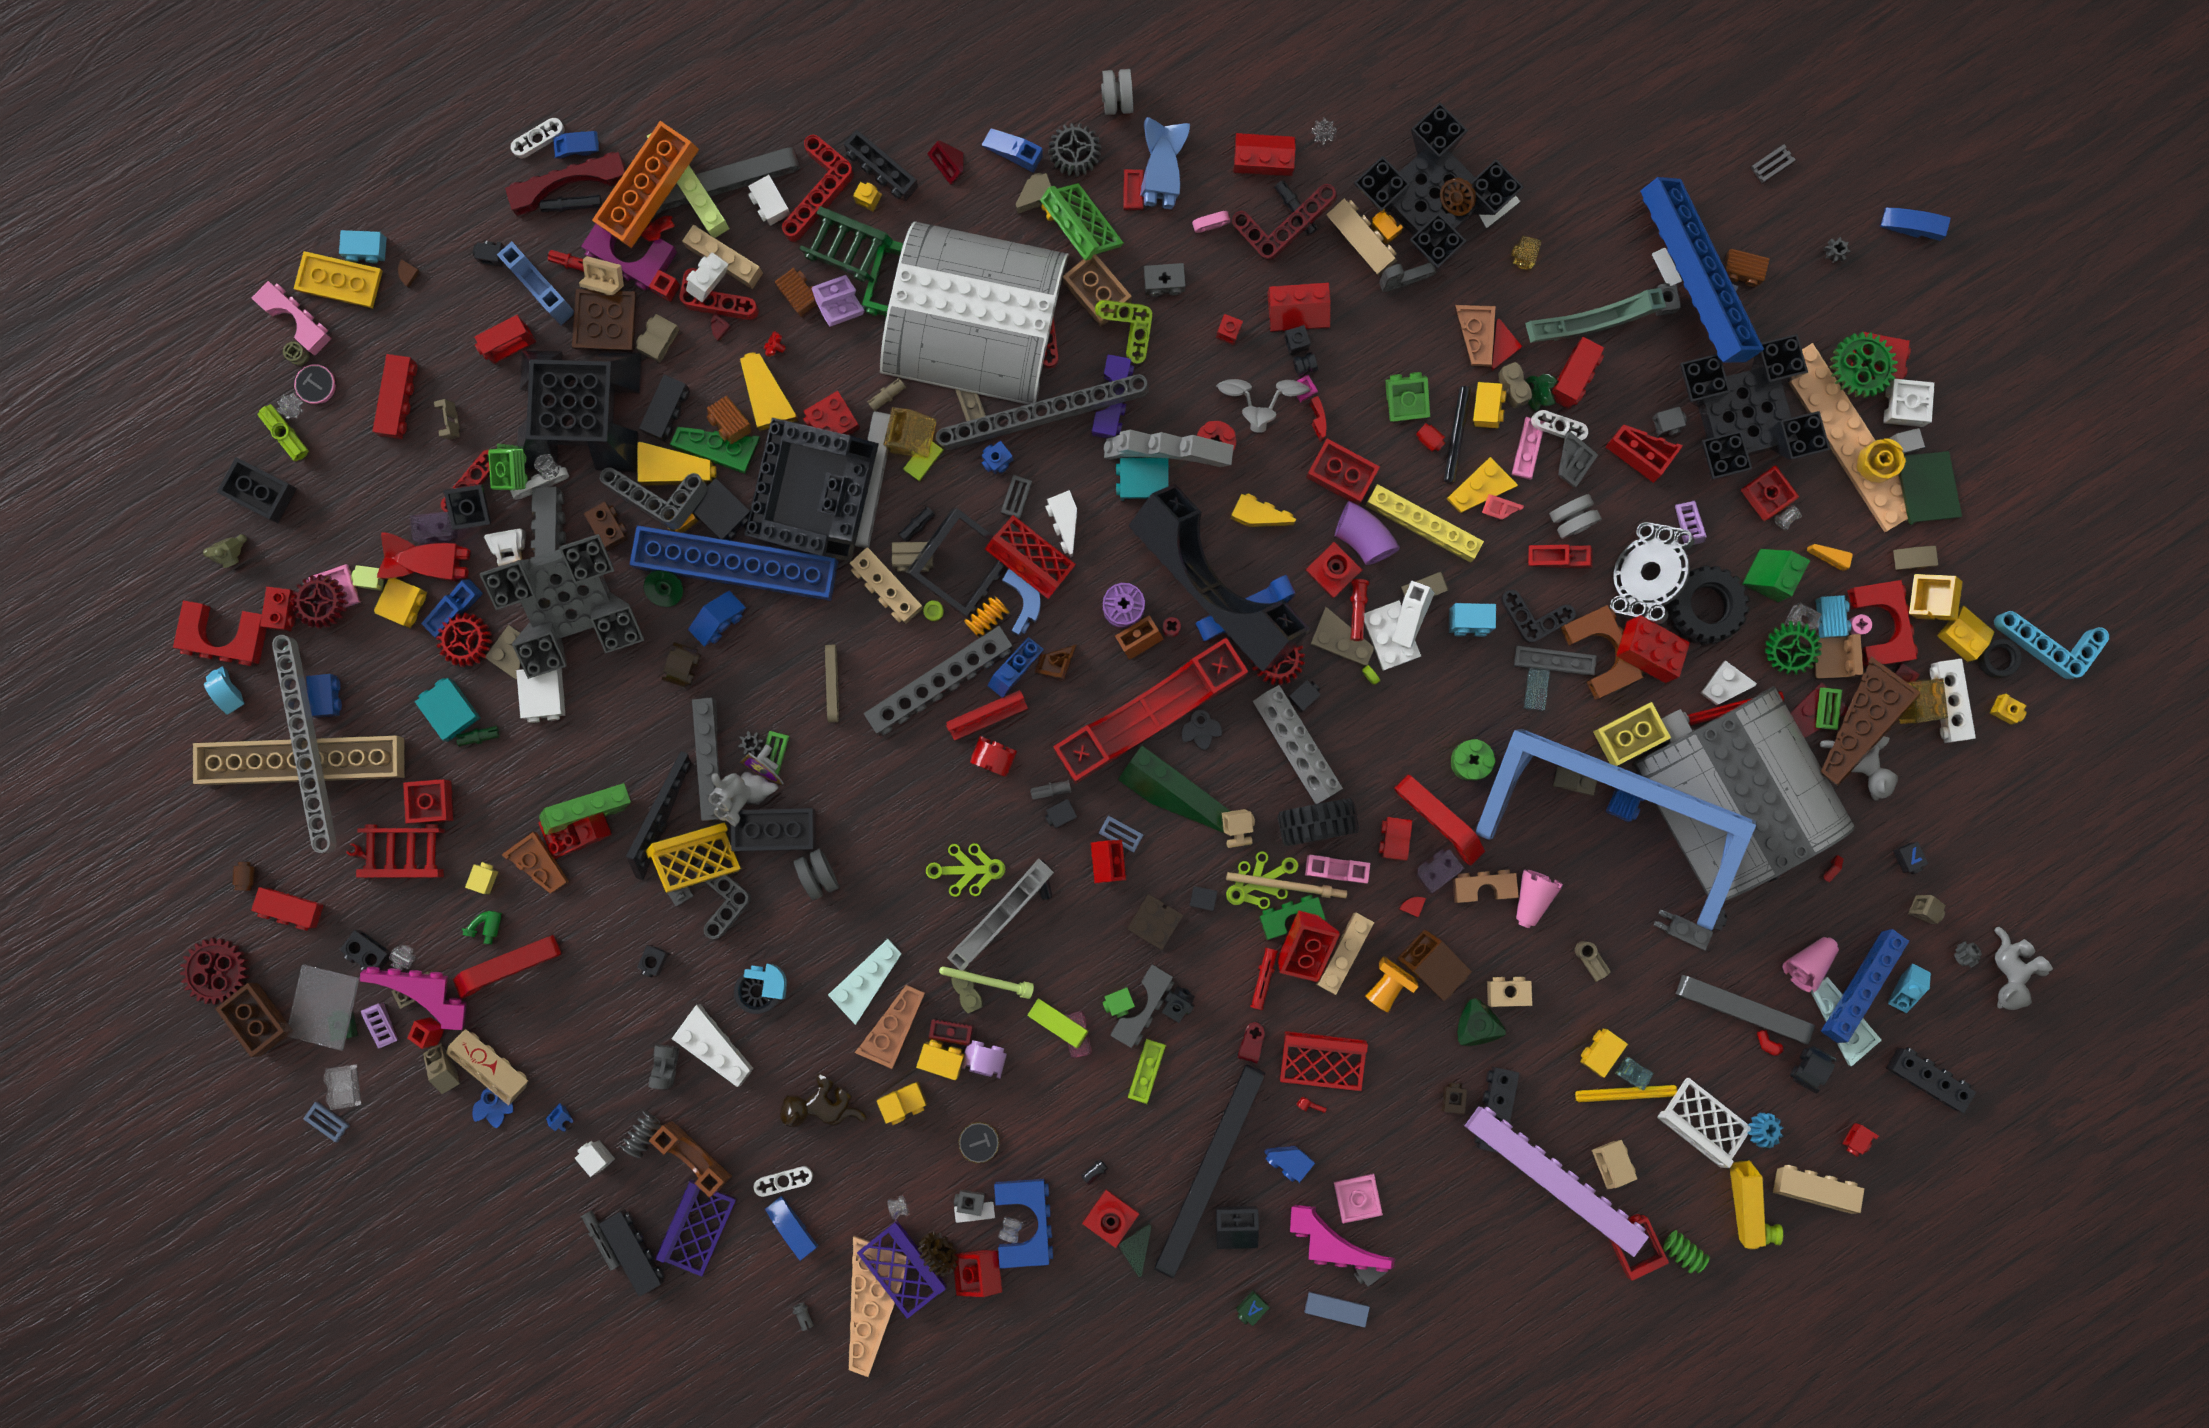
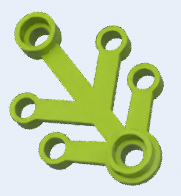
M973 843L968 848L969 853L977 856L984 864L976 866L961 851L957 844H952L948 848L949 854L955 856L965 866L941 867L938 863H930L926 868V874L932 879H937L941 875L965 874L955 885L949 888V893L953 897L959 896L962 889L976 874H985L977 884H973L969 888L971 895L979 896L982 888L991 879H999L1004 875V863L998 859L991 860L981 851L978 844ZM953 846H956L958 848V852L956 854L951 853V848ZM972 846L978 847L977 853L971 852ZM994 865L999 867L997 873H993L991 870ZM933 867L938 868V873L936 875H933L931 873V869ZM974 886H977L979 888V892L977 894L972 893V888ZM953 887L959 888L958 894L954 895L952 893Z
M1259 852L1256 854L1257 862L1253 876L1275 879L1284 873L1292 874L1297 871L1298 862L1294 858H1286L1282 861L1280 867L1261 876L1264 864L1268 860V855L1265 852ZM1264 854L1266 857L1265 861H1259L1258 856ZM1246 861L1240 862L1238 874L1246 875L1250 871V864ZM1287 862H1291L1293 864V868L1291 870H1288L1286 868ZM1241 864H1247V871L1241 870ZM1236 882L1226 892L1227 900L1233 905H1240L1245 901L1258 905L1261 909H1267L1270 906V900L1267 897L1258 898L1247 893L1258 890L1275 895L1278 899H1285L1288 895L1287 889H1282L1285 891V896L1279 897L1278 891L1281 888L1255 884L1243 886L1244 883ZM1234 891L1240 893L1238 899L1233 898L1232 894ZM1262 899L1267 900L1266 907L1260 905Z

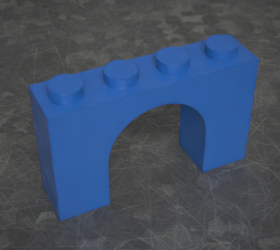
M1044 1179L995 1182L996 1205L1022 1204L1031 1208L1038 1219L1037 1232L1030 1240L1023 1243L999 1244L1000 1268L1049 1265L1050 1259H1053V1246H1049L1048 1238H1052L1051 1225L1047 1226V1217H1051L1050 1204L1046 1205L1045 1196H1049V1184H1045Z

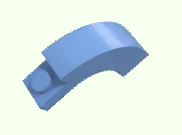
M1008 569L1002 581L1018 591L1024 602L1023 610L1012 629V633L1020 637L1021 633L1025 634L1030 626L1028 620L1035 623L1038 620L1041 608L1039 591Z

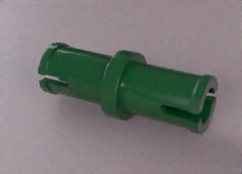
M497 725L480 730L475 728L471 732L456 734V741L459 747L473 743L482 744V741L500 738V734H498Z

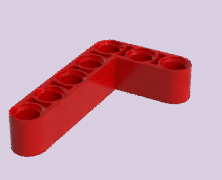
M817 135L806 137L804 146L807 154L828 172L782 224L785 237L792 242L801 239L820 217L817 214L819 207L827 209L854 177L849 161ZM812 144L819 145L818 148L814 150L809 148ZM827 156L834 157L830 162L824 161ZM843 168L849 169L846 174L839 173ZM829 183L836 184L833 189L826 188ZM816 198L823 199L819 204L813 203ZM803 213H810L808 218H800ZM791 227L797 228L796 232L792 234L788 233V230Z
M1408 774L1394 788L1402 799L1453 843L1458 855L1468 865L1472 866L1485 853L1477 834L1411 775Z
M554 935L468 968L460 972L453 979L460 999L475 994L483 986L553 959L562 953Z

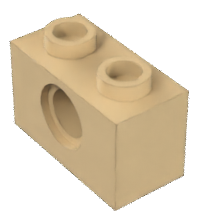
M1493 977V981H1487L1488 1006H1532L1531 981H1525V977H1513V981H1505V977ZM1508 986H1512L1514 989V994L1511 997H1507L1505 994V989Z

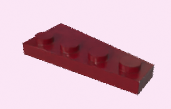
M1822 682L1790 712L1804 738L1821 729L1816 728L1820 688H1827ZM1833 694V696H1832V712H1831V714H1830V723L1832 722V715H1833V706H1834V697H1835L1834 694ZM1842 701L1839 718L1848 711V707Z

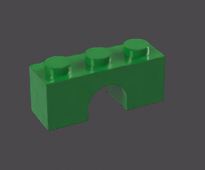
M1312 895L1300 898V903L1294 904L1291 901L1282 904V909L1275 911L1273 907L1262 911L1263 915L1259 916L1266 939L1286 934L1285 920L1291 914L1297 915L1298 910L1318 915L1323 920H1326L1319 898H1313Z

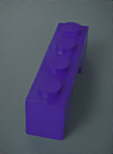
M1108 354L1104 379L1111 382L1133 376L1134 366L1131 365V359ZM1122 387L1116 389V395L1123 394L1125 389ZM1122 402L1096 412L1092 436L1111 438L1120 435L1122 423H1119L1120 415H1125L1126 404Z

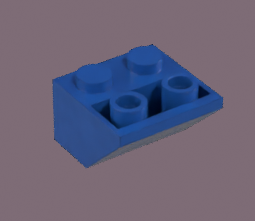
M1296 1146L1268 1148L1264 1151L1267 1155L1266 1160L1276 1169L1280 1166L1283 1169V1175L1292 1182L1297 1180L1300 1183L1315 1164L1309 1156Z

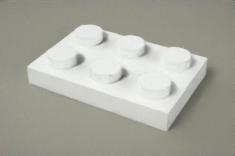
M1400 601L1364 613V624L1383 671L1421 657L1416 641H1414L1412 648L1392 641L1402 607Z

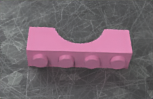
M267 281L252 299L271 316L281 313L292 314L297 323L294 338L309 352L316 355L332 339L326 334L329 330L320 322L316 325L312 321L314 317L306 309L302 312L298 308L300 304L293 297L288 299L284 295L286 291L279 284L273 285Z

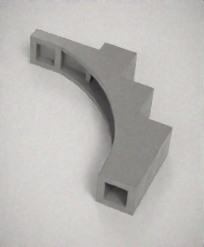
M1130 429L1120 432L1119 436L1106 439L1104 458L1111 460L1120 457H1157L1224 467L1232 464L1234 445L1196 435L1179 437L1163 432L1150 435Z
M1038 859L947 958L959 970L963 971L1034 897L1054 872Z

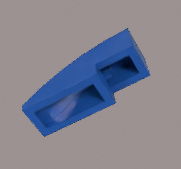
M1886 207L1880 227L1917 238L1924 236L1941 241L1946 237L1951 218L1924 211Z
M470 579L462 580L450 595L443 597L421 624L436 638L442 634L438 632V629H445L442 622L449 624L448 617L456 620V614H461L462 616L483 593Z
M782 1195L765 1208L775 1227L799 1260H802L818 1246L806 1230V1226Z

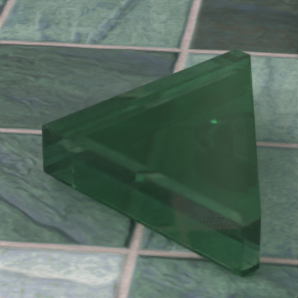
M1150 1223L1118 1244L1139 1278L1143 1272L1151 1231Z

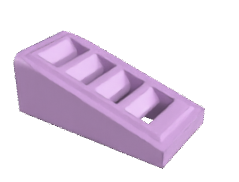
M1691 501L1675 505L1680 528L1688 530L1694 536L1693 545L1705 542L1706 533L1696 502ZM1691 509H1692V512H1691V513H1687V514H1683V513H1682V511H1687V510H1691ZM1694 517V520L1685 522V519ZM1695 525H1696V528L1687 529V527H1691V526H1695ZM1682 536L1684 544L1687 543L1689 536Z
M378 1003L361 1010L363 1019L378 1049L398 1041L384 1003ZM379 1012V1015L372 1017V1013ZM382 1018L383 1022L375 1025L374 1021ZM386 1027V1030L378 1033L377 1029ZM389 1033L390 1037L381 1041L380 1037Z

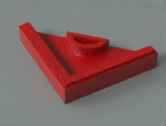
M1500 319L1496 321L1492 370L1522 348V345Z

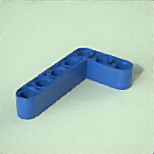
M1285 575L1272 581L1268 588L1246 599L1258 603H1273L1284 600L1287 603L1293 599L1296 593L1288 576ZM1211 615L1195 623L1204 642L1225 633V630L1214 621Z

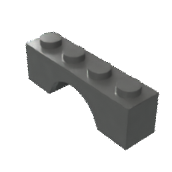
M1151 964L1141 981L1148 994L1144 1010L1134 1017H1120L1110 1036L1130 1048L1133 1045L1137 1046L1143 1037L1140 1034L1144 1027L1148 1028L1153 1020V1017H1151L1154 1009L1158 1011L1164 1001L1161 999L1164 992L1169 993L1174 982L1171 980L1173 977Z

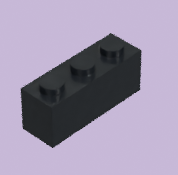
M663 375L639 429L643 433L665 442L666 438H669L673 432L672 425L674 421L680 417L682 411L680 408L683 401L686 402L689 397V387L681 381Z

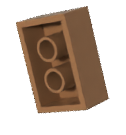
M1096 254L1090 260L1085 261L1083 259L1063 276V284L1100 327L1110 320L1096 315L1095 306L1099 301L1109 300L1131 303L1132 296ZM1105 305V308H1101V312H1104V314L1105 312L1114 313V309L1107 308Z

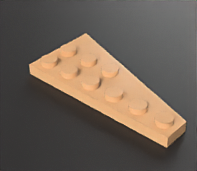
M853 1236L849 1370L869 1377L895 1302L857 1254L870 1241ZM869 1248L864 1252V1255L868 1260L877 1261L878 1249ZM881 1249L879 1261L891 1262L892 1251ZM895 1251L894 1263L906 1264L907 1256ZM879 1264L878 1273L881 1276L889 1277L891 1266ZM893 1266L892 1277L904 1279L905 1267ZM891 1281L890 1289L894 1293H899L903 1282Z

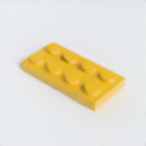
M304 251L294 290L373 308L383 271L380 268Z

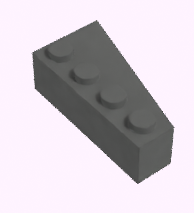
M558 487L532 488V514L536 516V519L531 522V530L535 536V539L531 541V549L535 557L559 550V547L566 543V533L563 531L565 513L562 512V504H564L565 498L564 493Z

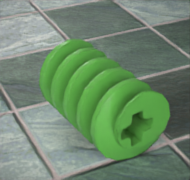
M1674 1230L1665 1240L1662 1248L1663 1251L1666 1252L1669 1249L1668 1256L1670 1258L1676 1254V1263L1683 1260L1682 1268L1689 1265L1688 1273L1691 1274L1694 1271L1700 1273L1708 1264L1710 1256L1704 1254L1703 1250L1697 1249L1695 1244H1690V1240L1688 1238L1684 1239L1682 1233H1677L1678 1231Z

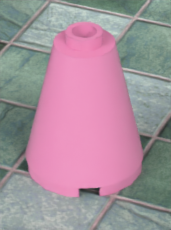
M1524 869L1516 919L1519 920L1518 924L1526 928L1536 926L1561 890L1563 884L1557 880H1554L1553 883L1549 876Z
M1822 937L1786 960L1782 966L1784 973L1787 975L1789 972L1792 976L1791 981L1800 989L1806 992L1811 990L1816 992L1839 951L1837 942L1830 937Z

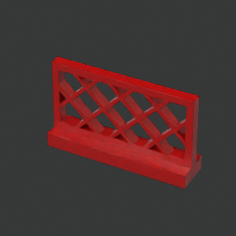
M1012 515L985 548L986 551L1047 599L1051 597L1076 565L1014 515ZM1011 523L1019 528V532L1011 530ZM1000 536H1007L1009 538L1010 543L1005 541ZM1014 537H1021L1023 544L1015 543ZM1026 537L1032 538L1035 544H1028ZM1017 549H1024L1026 556ZM1029 549H1037L1038 556H1031ZM1042 550H1047L1051 557L1043 556ZM1033 561H1040L1042 568L1038 567ZM1045 562H1053L1054 569L1047 568ZM1058 562L1065 564L1068 569H1059ZM1049 574H1056L1058 581L1052 578Z
M1019 690L946 722V726L954 741L1023 712L1028 707Z
M1285 1031L1280 1082L1361 1091L1368 1044L1366 1040ZM1288 1046L1297 1047L1301 1054L1292 1060L1288 1055ZM1312 1049L1318 1050L1322 1055L1314 1062L1306 1055ZM1331 1052H1338L1342 1057L1335 1064H1332L1326 1057ZM1352 1054L1361 1055L1360 1062L1353 1067L1347 1058ZM1304 1056L1310 1065L1301 1071L1295 1062ZM1322 1059H1325L1331 1067L1321 1073L1315 1065ZM1345 1060L1351 1069L1344 1075H1341L1335 1067ZM1291 1065L1299 1072L1293 1078L1285 1077V1071ZM1313 1067L1319 1076L1314 1080H1308L1304 1073ZM1331 1070H1334L1340 1077L1335 1082H1328L1324 1077ZM1354 1072L1358 1077L1357 1085L1348 1084L1344 1078Z

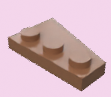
M1455 305L1471 365L1492 367L1496 306Z

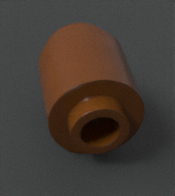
M238 862V866H233L232 885H234V890L252 891L255 866H251V862Z

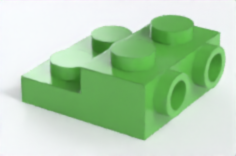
M1422 372L1410 373V377L1402 378L1401 374L1391 375L1390 379L1385 380L1390 421L1430 417L1428 377L1422 376Z

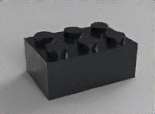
M235 457L217 493L279 523L297 488Z

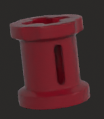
M1174 617L1167 618L1163 623L1164 635L1175 637L1179 634L1181 628L1179 620ZM1168 623H1170V625H1173V624L1176 625V626H1175V631H1173V630L1168 631V630H1167V629H1168Z

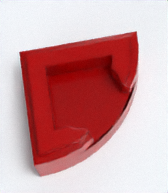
M1839 855L1835 856L1831 861L1833 866L1828 871H1825L1823 879L1830 882L1842 870L1844 858Z
M1410 898L1402 903L1399 910L1419 917L1426 898Z

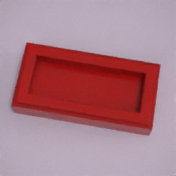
M1124 169L1123 210H1143V196H1140L1144 170Z

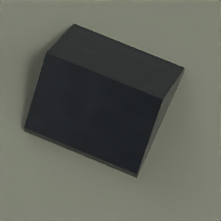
M470 484L443 490L452 530L491 524L483 484Z

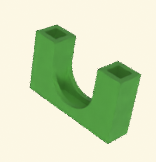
M623 783L546 807L541 812L539 818L545 835L565 830L568 825L596 814L603 813L606 817L624 811L631 802Z

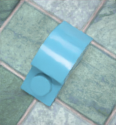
M223 666L206 676L207 682L204 683V687L211 699L225 714L228 715L244 705L241 692L231 683L228 671Z
M768 963L766 964V971H763V967L752 965L751 969H745V978L764 980L762 997L785 999L787 979L784 972L778 966Z

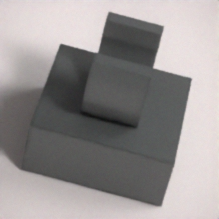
M689 886L668 892L676 907L694 896Z

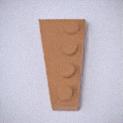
M906 985L855 1053L893 1069L925 992Z

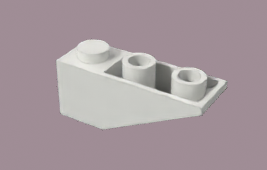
M1069 490L1047 499L1048 505L1045 507L1049 517H1054L1056 523L1053 524L1057 536L1061 534L1063 542L1060 544L1064 553H1069V556L1073 557L1077 507Z
M1411 581L1403 600L1393 642L1412 648L1434 596V592L1430 587Z

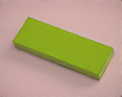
M1039 998L1027 1015L1077 1049L1089 1032Z
M1146 1039L1128 1098L1145 1104L1148 1103L1165 1050V1044Z

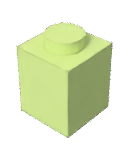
M357 565L351 575L354 586L383 591L385 579L377 578L379 568Z

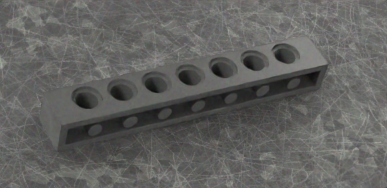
M998 626L863 714L876 734L884 736L893 730L892 726L899 723L901 725L910 719L909 715L916 712L918 714L927 708L926 704L933 701L935 703L944 697L943 693L950 690L952 692L961 686L960 682L967 679L969 681L978 675L977 671L984 668L986 670L995 664L994 660L1001 657L1003 659L1012 653L1010 650L1013 649V646L1001 627ZM994 645L996 647L995 653L987 654L985 652L986 646ZM973 655L978 656V664L970 665L968 663L969 657ZM955 666H959L962 668V673L959 676H953L951 670ZM938 677L944 678V686L936 687L934 685L935 680ZM921 688H926L928 690L927 697L919 698L917 695L918 691ZM904 699H909L911 701L910 708L902 709L901 702ZM887 710H892L894 712L893 719L885 720L884 713Z

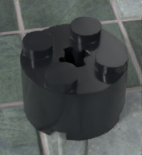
M1815 1046L1808 1049L1805 1047L1799 1056L1802 1059L1799 1066L1795 1065L1790 1076L1793 1077L1794 1082L1817 1094L1820 1091L1817 1087L1820 1084L1825 1085L1835 1067L1832 1062H1835L1837 1059Z

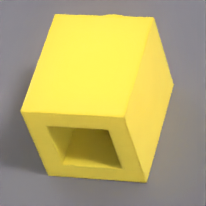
M481 862V865L474 864L465 888L482 894H490L498 871L493 870L492 865Z

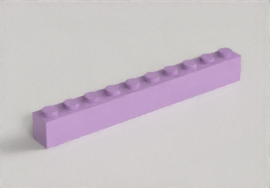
M1479 1106L1464 1125L1467 1129L1623 1250L1635 1257L1649 1238L1644 1233L1645 1228L1637 1222L1634 1224L1627 1220L1629 1216L1620 1209L1617 1212L1612 1209V1203L1603 1196L1598 1198L1594 1195L1596 1190L1588 1184L1581 1185L1578 1182V1176L1570 1170L1567 1173L1561 1169L1563 1165L1553 1157L1551 1160L1545 1157L1546 1152L1539 1146L1535 1145V1147H1532L1528 1144L1530 1139L1521 1132L1518 1134L1514 1133L1511 1130L1513 1126L1504 1119L1501 1122L1495 1118L1496 1113L1486 1106L1483 1109Z

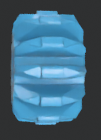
M1759 1113L1757 1116L1751 1117L1752 1123L1747 1124L1751 1128V1131L1747 1133L1752 1135L1750 1141L1756 1143V1146L1763 1148H1772L1780 1143L1779 1138L1783 1137L1780 1130L1784 1128L1779 1126L1780 1119L1775 1118V1115L1771 1113Z

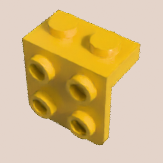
M396 578L388 579L374 612L411 629L417 619L420 607L425 602L427 592Z

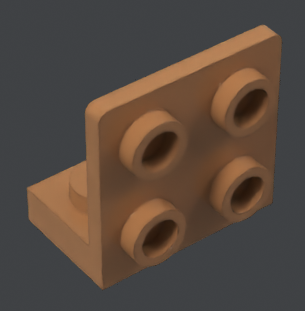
M1852 634L1847 637L1820 638L1818 642L1822 643V648L1819 649L1822 654L1816 656L1819 661L1814 663L1815 678H1843L1863 675L1860 634Z

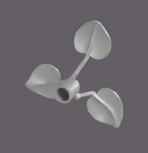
M1229 379L1216 385V388L1218 387L1226 395L1240 396L1244 394L1247 397L1248 407L1242 410V414L1251 423L1250 429L1254 432L1266 431L1267 423L1276 418V412L1272 409L1279 394L1297 396L1311 390V388L1301 382L1282 380L1276 384L1278 390L1273 397L1270 407L1261 408L1252 406L1250 393L1248 392L1252 389V386L1248 382L1240 379Z

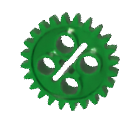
M1861 332L1858 336L1854 333L1850 338L1846 337L1843 342L1837 345L1839 349L1833 351L1836 356H1833L1830 361L1835 364L1830 366V369H1834L1836 372L1831 376L1839 378L1835 384L1842 383L1841 390L1846 387L1848 388V395L1855 391V397L1860 396L1861 393L1864 398L1868 397L1869 393L1873 397L1877 392H1883L1884 387L1890 386L1889 381L1895 379L1891 374L1897 372V369L1892 367L1898 363V361L1892 360L1896 353L1890 354L1889 351L1892 349V346L1885 347L1887 340L1879 342V335L1873 339L1871 332L1866 337L1864 332ZM1863 348H1867L1870 355H1866L1863 352ZM1846 358L1852 360L1853 366L1847 364ZM1874 364L1880 366L1881 372L1875 369ZM1858 375L1864 377V383L1858 380Z

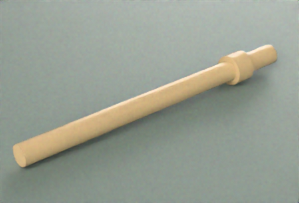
M1227 872L1226 880L1320 894L1321 897L1330 898V896L1347 897V890L1334 889L1328 885L1321 887Z

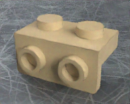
M588 256L583 259L585 278L579 282L580 287L602 292L606 295H614L624 286L621 265Z

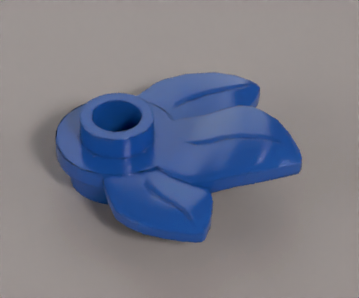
M486 1088L481 1094V1100L473 1106V1120L476 1122L486 1117L493 1127L498 1128L504 1120V1114L513 1113V1104H506L495 1094L494 1101L489 1100V1095L494 1093Z

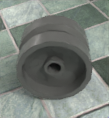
M821 849L810 853L812 865L805 857L794 861L800 882L812 901L823 897L822 886L829 893L839 889L836 876Z

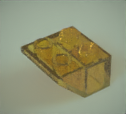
M892 407L883 445L890 453L928 458L937 420L910 409Z

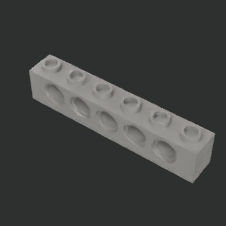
M1280 685L1255 699L1253 703L1315 804L1322 802L1343 789Z

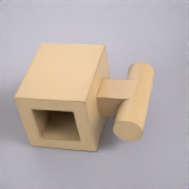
M1245 809L1222 813L1224 833L1230 836L1234 835V839L1227 840V847L1251 845V836L1244 837V833L1253 832V826L1255 825L1253 814Z

